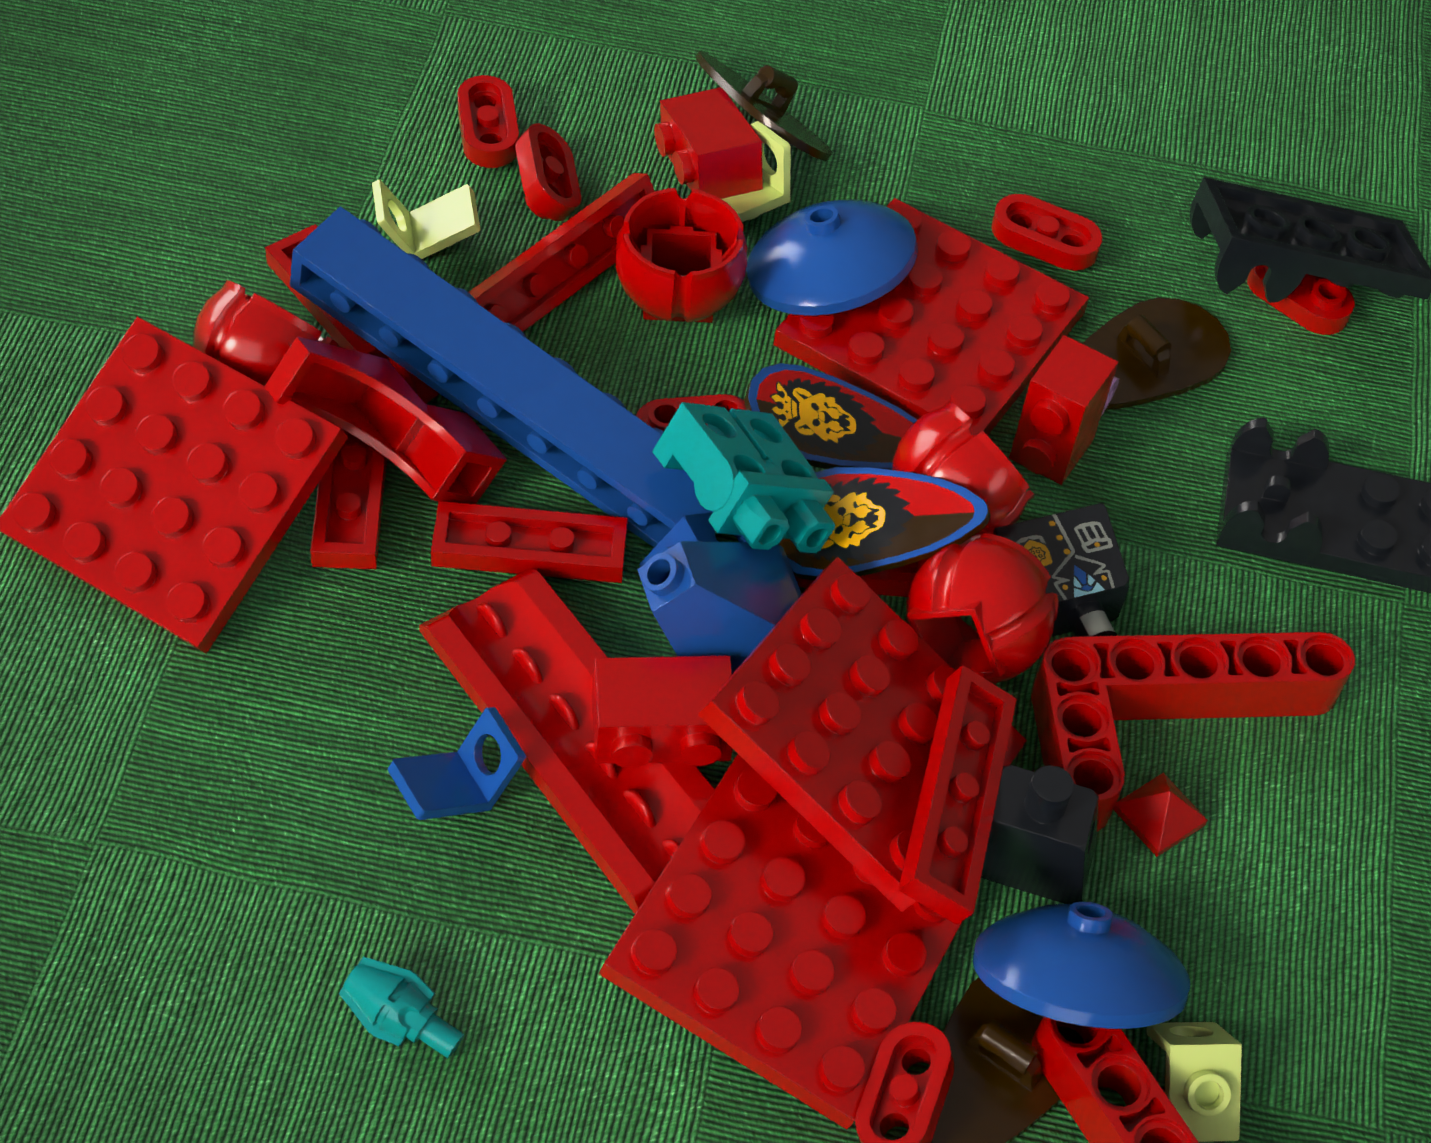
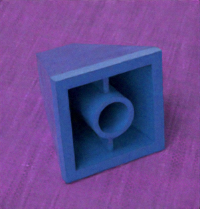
M680 541L665 552L655 554L645 565L637 569L651 611L676 655H730L732 674L802 595L785 550L779 544L769 550L752 549L748 542Z

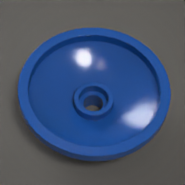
M853 199L826 201L800 209L771 226L752 249L748 257L746 271L752 292L768 307L794 315H828L863 306L894 289L913 268L917 258L918 246L915 232L910 222L900 213L884 205Z
M1097 903L1052 904L1008 915L981 932L976 939L974 947L973 966L977 975L987 987L1016 1006L1057 1021L1107 1029L1148 1027L1174 1018L1182 1012L1188 1001L1190 991L1189 974L1175 953L1137 923L1113 913L1107 907Z

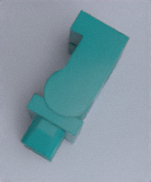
M686 402L680 404L652 452L664 468L685 470L694 482L695 495L700 505L706 510L714 511L708 520L718 534L743 535L752 549L769 550L773 546L778 545L782 539H790L799 552L817 553L820 551L835 529V523L823 509L834 491L825 479L817 478L811 465L773 413L731 408L728 412L725 407Z

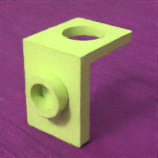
M759 121L751 123L750 126L762 141L763 189L722 199L737 212L742 222L755 219L760 214L790 202L791 146ZM764 144H767L775 155L777 162L776 172L767 163L764 154Z
M381 179L372 183L377 223L399 248L407 254H414L423 259L480 231L475 193L468 184L409 212ZM389 208L395 216L398 226L395 224L390 214Z
M1174 1022L1148 1026L1147 1035L1166 1051L1165 1094L1197 1141H1238L1240 1136L1242 1044L1215 1022Z

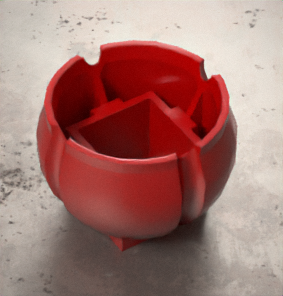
M667 188L652 192L631 206L625 216L624 224L617 235L615 265L624 291L643 310L644 320L712 323L713 315L724 308L735 297L746 275L748 261L746 256L747 241L743 233L744 227L741 219L727 202L713 194L698 189H693L690 195L683 199L678 195L675 188Z
M226 280L224 286L206 301L197 317L193 332L194 348L263 386L266 385L296 337L337 347L339 343L328 336L326 338L321 337L322 331L256 293L252 297L245 294L246 288L230 280Z
M947 402L943 407L922 415L908 428L898 444L892 470L941 478L962 486L983 499L990 510V519L984 529L970 538L971 542L980 538L983 533L994 534V529L997 527L1016 523L1027 503L1035 495L1031 490L1026 491L1030 487L989 436L983 430L978 434H972L970 431L972 419L954 403Z
M983 533L980 538L971 542L969 538L960 545L950 544L925 561L914 576L906 600L907 623L955 670L964 665L991 683H1001L1029 669L1047 648L1058 615V594L1053 592L1046 593L1047 584L1051 576L1035 555L1022 545L1008 538ZM971 615L977 631L965 623L959 616Z

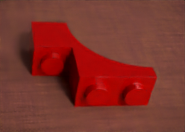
M296 337L264 386L276 403L283 405L291 400L374 448L406 473L431 500L476 504L507 460L467 413L425 404L386 358Z

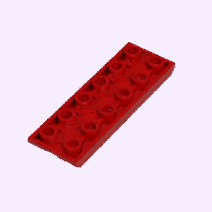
M527 569L490 588L479 597L457 605L420 624L419 631L482 713L485 708L495 707L526 755L522 767L633 913L636 914L715 789L696 766L688 765L684 762L647 763L634 768L621 767L616 764H595L591 697L594 658L608 657L536 569Z

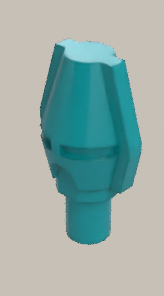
M363 956L359 964L349 974L338 993L370 1034L396 1046H401L406 1038L413 1043L421 1040L449 1059L464 1038L462 1032L436 1015L438 1008L430 1004L436 993L418 974L411 970Z

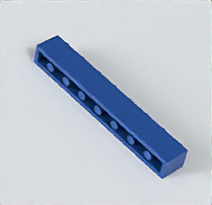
M340 206L293 249L290 286L603 512L609 516L628 518L627 529L653 548L683 516L714 512L706 510L700 505L695 495L694 482L685 470L664 468L652 451L662 436L663 430L652 428L628 411L618 398L612 394L601 392L577 375L572 366L566 361L552 357L528 340L518 327L511 323H504L480 306L469 292L461 288H455L431 271L421 258L404 252L383 237L372 223L363 219L359 220Z

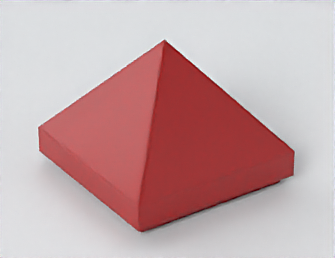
M1164 772L1116 802L1113 809L1156 857L1204 827L1208 821Z

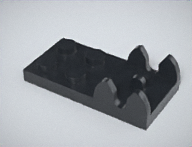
M1206 177L1203 178L1191 204L1189 217L1195 235L1203 239L1212 232L1220 249L1214 273L1220 290L1226 294L1243 284L1250 271L1259 265L1268 266V270L1262 280L1268 303L1281 301L1290 295L1298 287L1306 274L1327 278L1329 281L1342 287H1352L1355 284L1378 289L1383 294L1394 298L1408 295L1428 299L1431 294V269L1402 220Z
M1267 418L1251 420L1237 431L1226 455L1216 541L1217 547L1431 593V483L1329 461V441L1326 435L1317 429H1313L1298 437L1294 447L1287 451H1279L1271 446L1274 432Z

